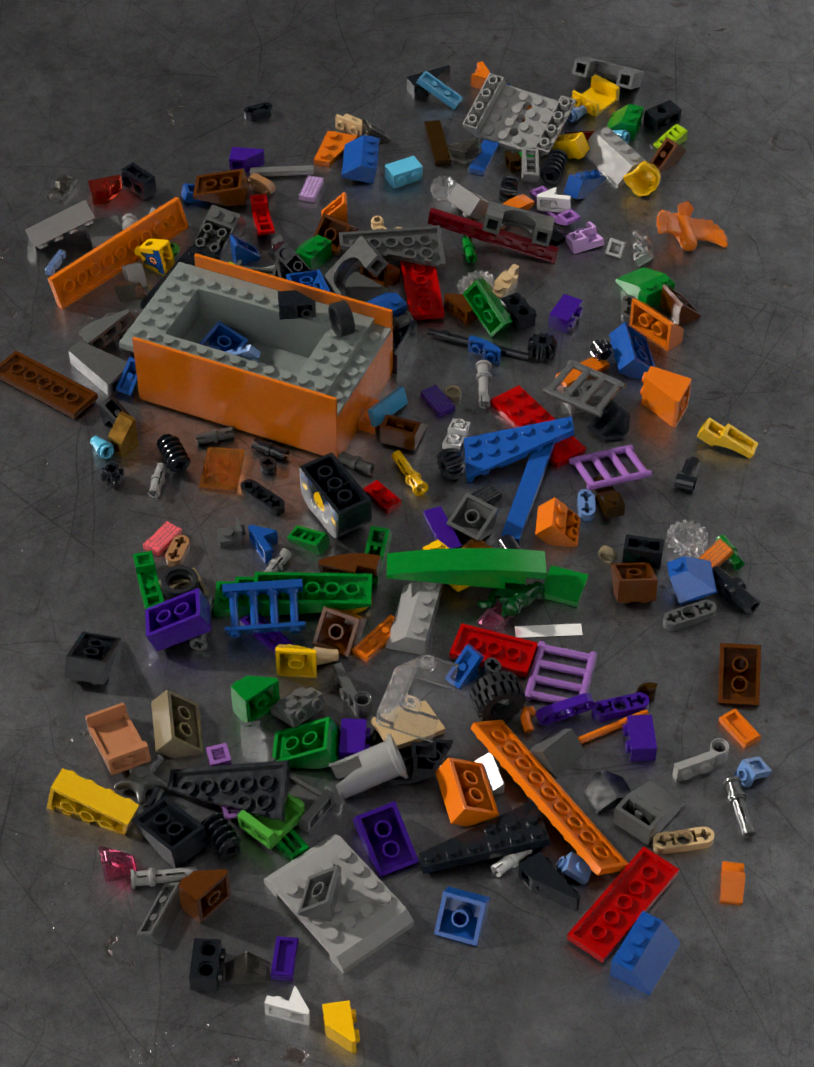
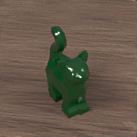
M539 581L534 582L532 585L505 583V589L497 588L489 594L488 601L478 600L477 605L481 609H489L495 605L496 598H500L499 602L502 603L503 609L501 619L520 614L521 609L529 606L535 599L542 600L545 598L544 584Z

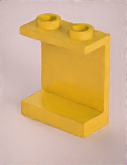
M596 74L591 77V88L583 94L575 90L572 91V99L576 100L574 106H585L587 113L595 117L617 102L620 95L619 86Z

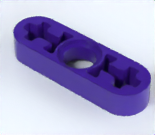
M638 692L597 701L591 715L594 720L599 722L626 717L644 709L648 710L650 700L645 693ZM623 704L626 708L618 710L615 708V705Z
M583 693L542 707L536 711L535 715L540 725H549L587 712L594 708L595 702L590 693Z

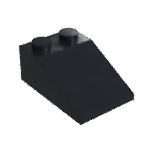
M82 631L66 655L65 678L75 682L85 681L91 682L93 685H104L110 676L121 638Z
M166 796L132 819V823L159 855L174 868H178L209 845L205 826Z

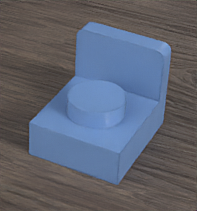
M758 756L743 759L734 776L740 777L741 784L745 788H750L755 779L769 777L772 770Z

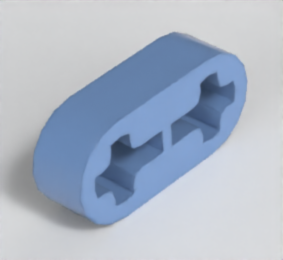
M587 489L580 490L577 497L578 516L582 521L588 522L595 518V495L593 491Z

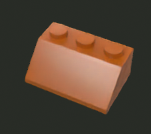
M636 298L632 299L629 323L631 327L668 352L682 342L684 329L646 303Z
M448 757L435 773L450 823L469 827L496 818L499 813L483 763Z

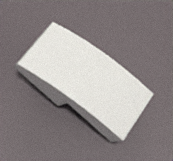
M453 418L448 426V433L442 443V449L456 448L460 453L464 444V438H466L470 427V422Z

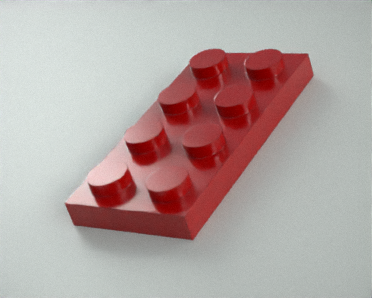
M461 623L449 652V658L457 660L467 644L472 645L484 656L480 666H483L487 658L493 657L501 663L500 671L512 672L514 675L527 678L537 651L538 642Z

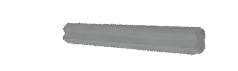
M314 166L250 168V175L253 173L263 177L313 175Z

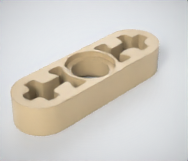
M705 826L660 832L653 837L652 848L661 855L707 849L713 845L715 835L711 828ZM701 835H704L705 838H708V840H704V838L701 837ZM685 837L689 840V843L681 844L677 839ZM659 841H663V843L666 845L662 846V844L659 843Z

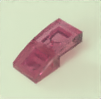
M498 601L491 610L487 609L476 624L483 629L496 632L508 623L513 616H508L505 619L501 617L503 612L502 603Z

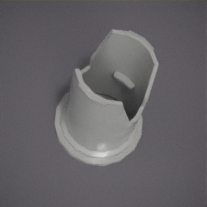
M391 733L387 734L388 738L384 742L329 764L336 779L345 778L336 785L342 800L398 776L405 779L409 778L404 761Z

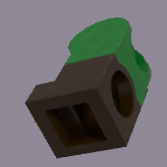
M505 152V165L510 173L522 171V152Z

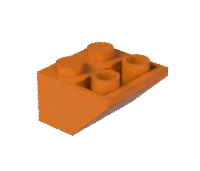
M556 497L538 506L535 535L547 545L577 547L580 517Z

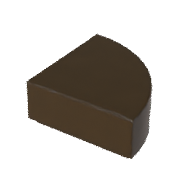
M643 683L638 686L636 693H645L649 700L655 701L658 683Z

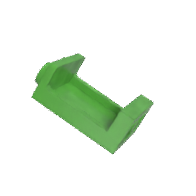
M288 793L284 823L253 815L242 810L237 815L239 827L271 850L301 821V817L305 813L304 803L300 798L293 797Z

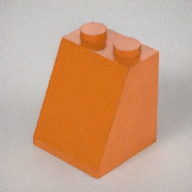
M651 366L648 372H644L641 382L644 384L640 391V395H642L641 403L670 426L676 428L689 404L692 379Z

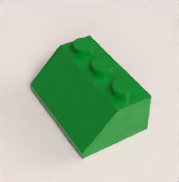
M484 278L474 281L463 293V296L490 337L503 331L513 323L510 314L502 306L501 300L496 297L491 285Z

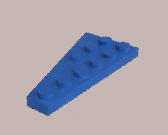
M572 416L464 438L466 478L468 483L474 481V477L483 474L485 476L489 474V470L496 467H505L526 457L527 453L533 450L538 452L549 443L555 444L575 435Z

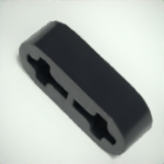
M268 102L248 106L244 109V118L248 121H255L273 115V105Z

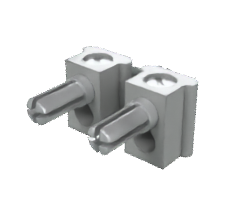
M635 230L632 235L637 241L633 243V250L636 252L633 255L635 263L640 267L654 259L652 251L653 241L647 235L642 237Z

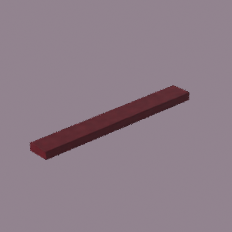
M432 207L429 211L428 224L440 225V228L547 262L556 263L559 247L538 245L532 243L530 238L500 229L499 234L483 231L484 224Z

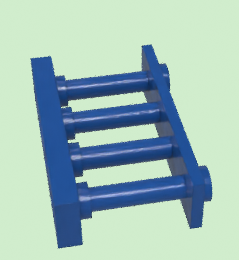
M302 579L222 584L223 597H227L230 602L231 626L225 627V634L231 638L241 637V634L290 631V633L296 634L305 630V621L299 622L297 594L303 592ZM279 593H287L289 595L291 622L279 623L277 601ZM259 594H267L269 596L271 624H259L257 601ZM247 595L250 602L251 625L239 626L237 598Z

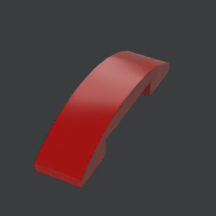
M266 193L249 195L257 235L275 234Z

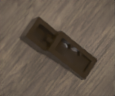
M602 476L592 478L594 482L604 480ZM613 486L592 490L600 510H603L606 519L624 516L625 503L620 492H616Z

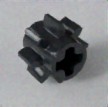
M604 338L593 341L590 346L592 349L590 352L591 356L598 361L608 359L612 353L610 350L612 345Z
M110 463L105 468H102L101 480L106 481L107 486H117L120 482H123L124 469H119L118 464Z

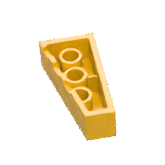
M62 768L50 788L47 809L54 810L56 807L63 810L62 813L64 815L71 816L73 813L79 815L82 821L88 823L97 821L100 827L125 835L132 824V819L137 815L139 805L130 798H124L111 789H105L97 785L93 780H87L78 776L74 771Z

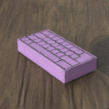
M308 175L299 194V200L315 203L323 186L324 178Z

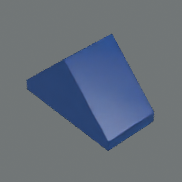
M233 234L230 236L231 255L235 264L239 260H242V264L261 259L255 246Z

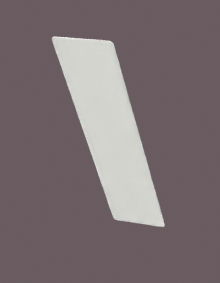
M581 623L515 626V634L518 638L583 635Z

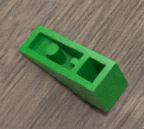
M376 526L370 527L365 553L381 556L382 566L378 578L372 577V585L378 586L387 559V553L389 552L392 533L390 529Z

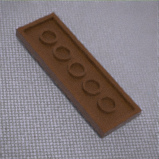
M14 351L0 363V380L73 419L98 399L96 392L18 351Z

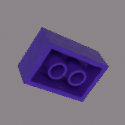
M199 588L145 609L147 639L158 652L211 631L210 603Z

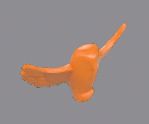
M689 201L678 204V213H670L661 209L657 215L656 225L658 233L674 235L684 251L695 250L697 241L715 243L723 248L728 246L725 231L720 229L717 224H714L712 220L691 218L694 207Z

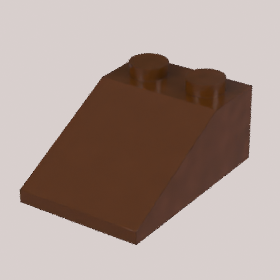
M244 168L196 176L193 198L230 207L246 204L249 182Z
M720 643L718 704L760 705L761 645Z

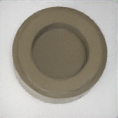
M451 385L444 389V394L451 402H458L462 397V390L458 386Z
M604 545L598 551L599 558L607 564L614 563L618 557L617 553L609 546Z

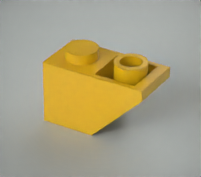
M350 1000L322 1004L326 1036L349 1052L356 1053V1044L360 1043L359 1029H354L353 1023H357L356 1010L351 1009Z

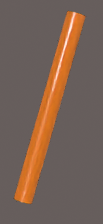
M644 709L632 715H649L647 709ZM627 717L577 738L582 745L623 728Z

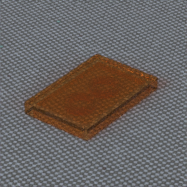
M208 447L199 492L237 494L245 455L244 449Z

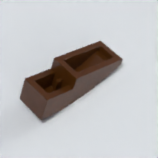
M366 553L341 554L318 561L321 573L372 574V577L378 578L382 566L380 555Z

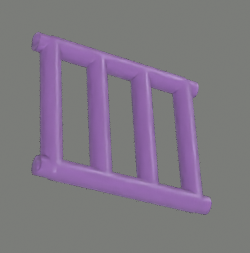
M633 445L569 458V463L575 465L587 483V490L644 479L653 475L652 471L647 470L637 457ZM626 453L639 472L630 474L617 455ZM609 457L622 476L612 478L599 459ZM592 461L604 480L594 482L582 463Z
M540 641L525 691L526 701L535 699L557 703L568 699L534 691L536 683L580 692L579 695L588 693L597 653L592 651L589 654L546 645V642ZM544 652L588 661L586 669L542 660ZM540 668L584 678L582 684L539 676L538 674Z

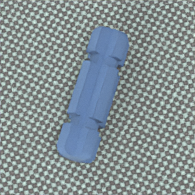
M61 249L57 251L45 268L46 275L52 276L67 256L66 251Z

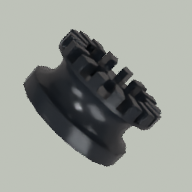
M272 457L261 459L260 471L262 474H274L277 470L276 460Z

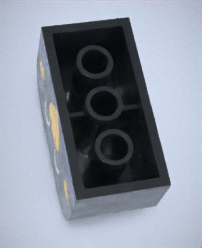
M332 452L299 466L302 496L309 509L332 537L338 538L372 521V499Z

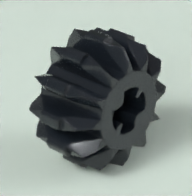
M505 175L502 178L499 201L506 202L517 196L519 185L517 177Z
M540 332L539 335L533 334V337H529L528 353H530L532 358L536 357L537 360L543 359L545 361L546 358L551 359L557 352V340L554 339V335L549 336L548 332L546 334Z
M446 448L439 452L437 455L438 468L445 479L454 480L465 473L464 459H462L461 453H458L456 448Z

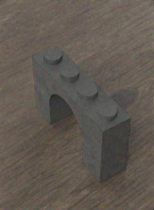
M587 56L575 58L572 70L574 75L588 78L596 74L602 78L616 81V86L627 89L640 87L644 73L641 70Z
M489 201L482 230L499 234L502 226L520 227L533 235L532 243L548 247L555 217Z
M360 236L323 277L330 292L348 297L345 292V283L349 275L356 268L364 266L377 277L388 263L368 240Z

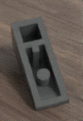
M127 309L92 321L78 333L85 343L101 350L131 327L135 318Z

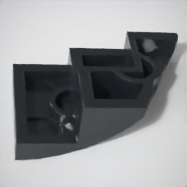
M434 739L433 744L412 742L411 747L399 749L409 778L405 779L398 776L389 780V784H409L434 776L452 747L453 740Z

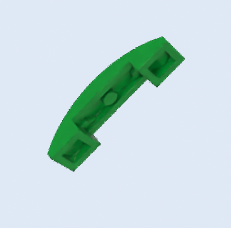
M152 551L133 554L144 608L147 609L164 602Z

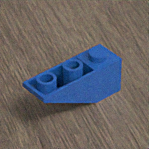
M598 170L570 174L563 193L575 199L585 198L604 182L607 177L601 175L602 173Z

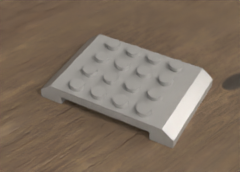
M332 834L264 878V884L276 898L280 897L318 940L330 954V960L342 974H345L414 926V920L407 908L343 838L337 834ZM339 865L341 867L342 886L332 921L329 922L297 914L308 876Z

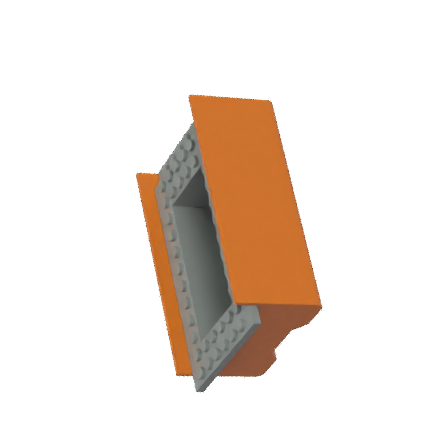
M195 253V266L179 262L119 342V348L134 352L139 397L141 400L324 456L332 452L338 459L339 454L342 451H346L358 430L376 434L381 424L377 427L371 426L367 410L380 401L377 399L393 372V310ZM296 290L314 300L316 304V317L280 320L277 291ZM344 300L352 311L355 331L353 334L339 338L331 326L328 307L332 303ZM220 321L248 339L246 345H252L261 354L259 359H257L258 361H254L199 343L213 326Z

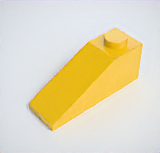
M583 132L559 135L551 151L559 149L567 154L568 159H581L590 148Z

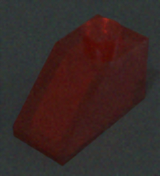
M120 174L88 181L89 194L94 206L110 203L122 190Z

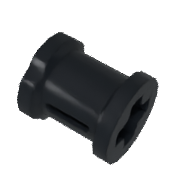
M489 657L484 661V667L479 669L477 675L480 679L487 674L500 671L501 663L496 658Z

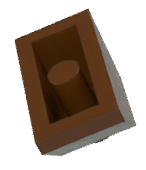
M666 137L649 163L655 165L661 173L678 164L686 149Z
M447 293L444 295V308L465 325H469L479 319L463 294Z

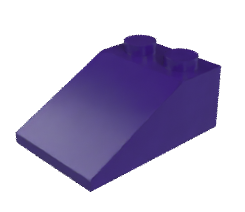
M395 801L354 817L353 823L361 843L379 878L419 862Z

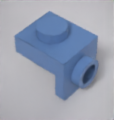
M574 852L560 857L556 864L558 873L566 874L582 885L588 882L591 873L590 866Z

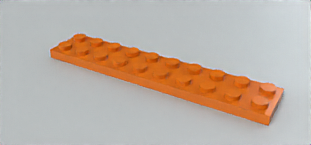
M175 197L47 278L57 306L61 309L66 308L120 273L122 266L140 260L141 257L135 254V249L137 246H141L147 239L171 240L188 229L189 225L180 198Z
M503 720L481 721L472 724L470 729L474 732L477 739L487 747L489 753L494 755L500 762V765L507 770L513 777V780L520 785L525 794L533 800L538 809L546 815L551 824L558 829L564 836V839L571 844L577 851V854L584 859L597 876L620 872L629 864Z

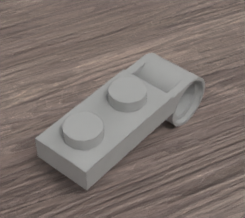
M716 738L712 740L709 752L675 763L672 774L676 782L689 780L695 775L708 773L715 767L725 764L728 758L729 743L725 739Z

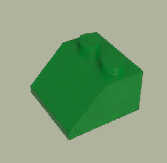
M632 104L624 106L612 113L607 126L611 130H626L630 133V140L635 141L643 123L644 107Z
M316 235L306 240L294 251L311 270H317L332 257V241Z
M245 676L230 686L233 712L247 726L271 712L270 707L280 700L279 680L276 677Z

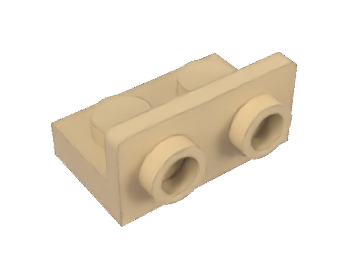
M337 114L335 116V128L348 134L361 137L367 135L372 130V123L352 115L345 114L341 116Z

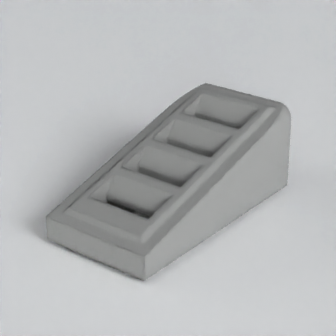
M522 148V182H538L540 177L539 149Z

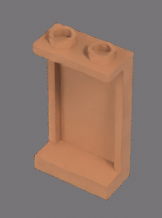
M122 702L85 716L88 731L111 776L151 762L146 741H142L127 713L125 703Z

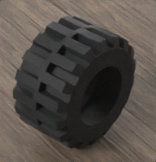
M496 671L492 674H487L485 677L480 678L470 690L471 701L481 721H506L517 715L526 703V696L517 676L512 672Z

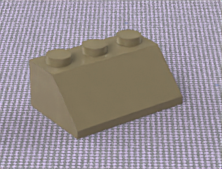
M167 689L151 702L156 752L170 758L202 755L204 750L199 704Z

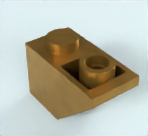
M123 411L119 413L108 435L109 442L113 444L114 452L121 457L126 456L139 446L136 420L133 416Z

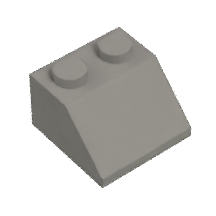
M457 183L447 199L452 203V208L457 211L462 210V215L470 220L472 217L479 220L486 216L489 201Z

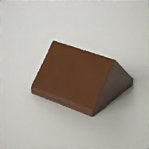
M665 284L662 286L660 305L677 325L685 324L702 316L683 294Z

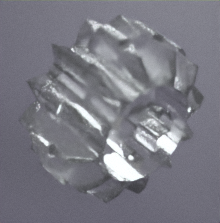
M438 176V178L433 179L431 183L433 198H437V201L447 200L457 185L456 179H452V176Z

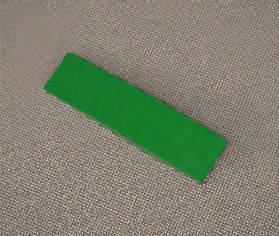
M452 548L387 553V579L505 589V583L525 584L526 578L546 580L547 576L545 551L501 548Z
M255 572L254 577L235 576V582L216 581L213 614L214 616H230V602L227 597H223L222 584L302 579L303 592L297 594L298 614L322 612L323 606L339 610L370 607L372 574ZM279 593L277 596L278 615H290L289 595L287 593ZM259 594V597H257L258 613L262 616H270L269 596L267 594ZM247 595L239 596L237 598L238 616H247L250 614L249 597Z

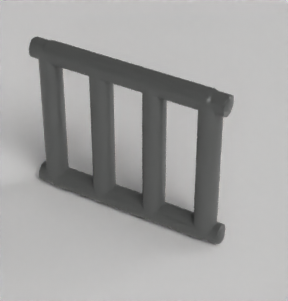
M568 359L567 366L549 387L545 386L542 392L601 418L605 407L620 389H625L626 383ZM573 368L582 372L564 394L556 391V388ZM589 375L598 379L580 401L571 397ZM605 382L613 385V388L596 408L587 404Z

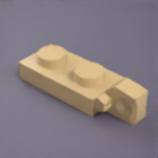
M513 264L508 271L504 270L492 283V291L499 299L506 297L517 284L520 266Z

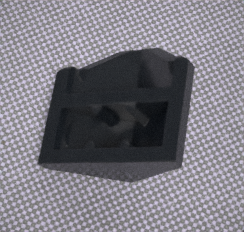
M611 400L603 410L602 417L596 416L587 427L605 442L621 440L629 432L630 414Z
M606 770L595 773L585 789V795L597 815L614 809L631 792L622 776Z

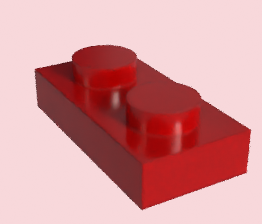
M378 480L363 488L372 499V502L386 514L391 513L402 505V500Z

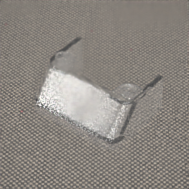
M421 655L397 666L393 671L375 717L376 722L380 726L433 742L439 717L419 711L421 707L420 700L408 695L414 677L453 690L459 664L431 655Z

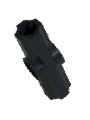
M713 567L715 584L720 590L722 597L727 602L734 601L745 612L754 613L760 606V600L747 590L742 579H734L721 567Z

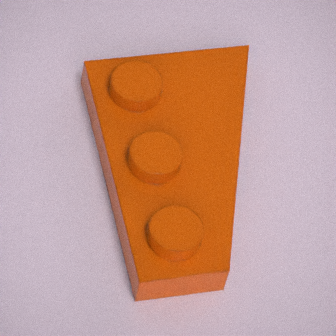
M327 131L314 158V165L332 166L344 152L345 144L357 139L358 136Z

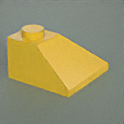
M279 644L276 646L277 676L317 678L316 650L291 644Z

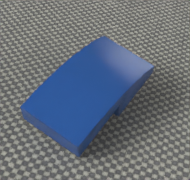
M470 335L468 339V353L481 355L483 360L500 365L501 349L485 339Z

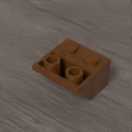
M386 414L380 426V442L415 451L427 424Z

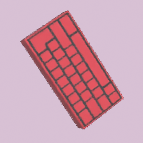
M166 521L143 544V549L152 551V554L159 557L170 546L173 538L182 534V529Z

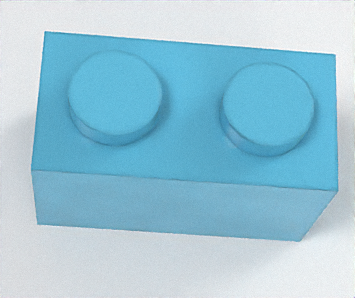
M415 156L386 164L385 179L393 189L422 180L423 166Z

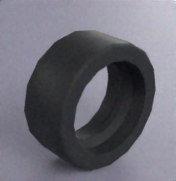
M342 300L330 304L328 314L335 334L339 338L353 334L355 322L348 303Z
M177 565L170 567L161 576L162 593L168 600L199 588L198 575L195 570L188 566ZM177 579H186L191 582L188 587L183 589H173L168 586L169 583Z

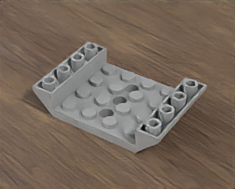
M489 73L462 126L480 140L486 139L499 142V146L517 152H522V148L539 149V157L550 153L576 100L562 95L559 101L506 85L504 77ZM526 106H532L531 109L524 110ZM519 119H525L522 123L517 122ZM512 132H518L515 136L510 135Z

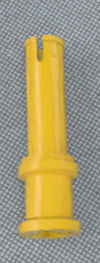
M397 450L393 452L391 457L406 477V484L411 486L413 494L415 496L424 495L429 487L421 479V474L414 471L402 451Z

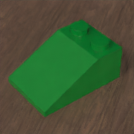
M645 267L615 280L629 295L635 296L638 300L652 308L660 305L662 286L664 284L675 290V282L665 273Z
M326 717L295 728L292 727L275 732L272 757L276 761L288 760L291 763L290 768L321 769L329 767L330 763L339 761L341 730L330 717Z

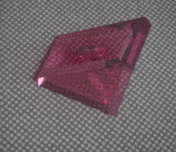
M104 846L98 847L105 883L131 877L130 869L138 871L134 855Z

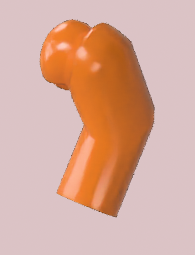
M525 706L521 711L520 719L524 733L534 731L531 717L535 716L536 711L533 706Z

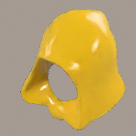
M643 161L632 172L624 175L623 179L636 196H649L651 192L657 189L661 181V173L655 165Z

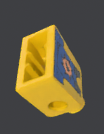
M150 238L135 249V254L141 257L143 266L161 275H165L175 264L169 240Z

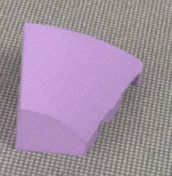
M591 221L586 223L585 228H577L574 232L566 235L567 244L573 254L604 245V239L597 233L596 226Z

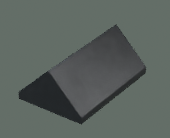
M416 320L393 331L392 373L394 374L399 372L417 341Z

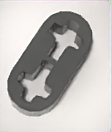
M626 295L622 298L621 320L626 323H630V315H627V313H631V305H628V303L632 304V299L636 298L633 295Z

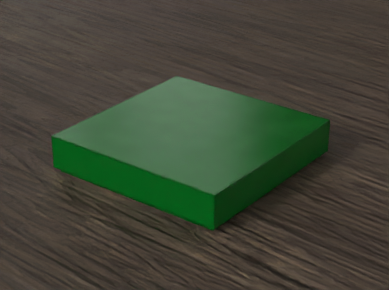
M551 565L544 582V599L578 607L589 575Z

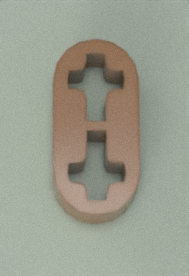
M253 173L247 178L249 187L261 194L266 193V196H270L276 190L272 181L257 173Z
M177 535L173 538L165 555L166 563L169 567L183 564L190 550V541L187 536Z

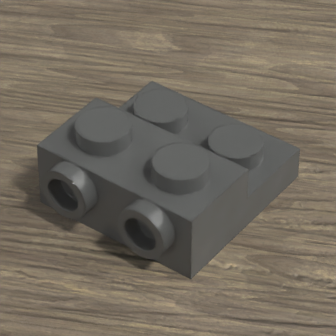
M300 687L295 689L290 695L277 701L276 704L270 707L272 715L295 728L327 707L323 693L312 687L308 689Z

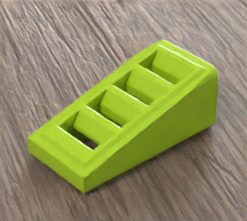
M676 124L655 141L653 146L659 149L666 137L680 145L687 141L688 131L679 124Z

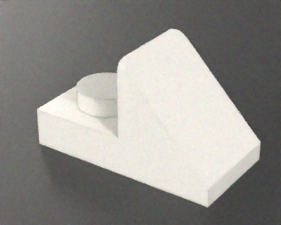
M557 187L537 194V210L562 213L571 209V196L557 195Z
M296 986L293 988L289 1001L280 996L272 997L267 995L264 1002L265 1015L309 1026L310 1010Z

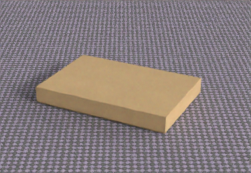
M426 700L373 717L371 721L383 741L388 738L387 734L391 733L398 749L410 746L412 742H421L442 735L446 730Z

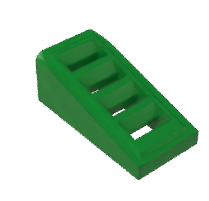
M299 525L287 536L288 541L320 556L331 544L327 533Z

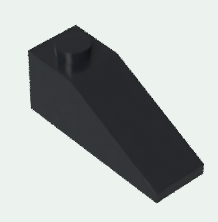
M449 65L427 71L444 84L450 80ZM423 72L407 76V91L414 100L431 94L416 83Z

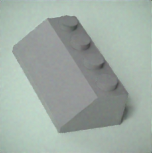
M608 126L595 131L587 141L590 149L585 154V157L617 187L626 184L623 179L624 175L636 169L641 162L646 161Z
M83 200L25 229L33 247H39L41 250L49 246L48 242L52 240L54 242L60 241L64 238L63 235L67 233L70 235L74 234L83 225L85 227L92 225L96 217L89 202Z
M414 581L403 586L395 613V620H393L390 630L391 635L386 644L387 649L425 656L441 599L442 583Z

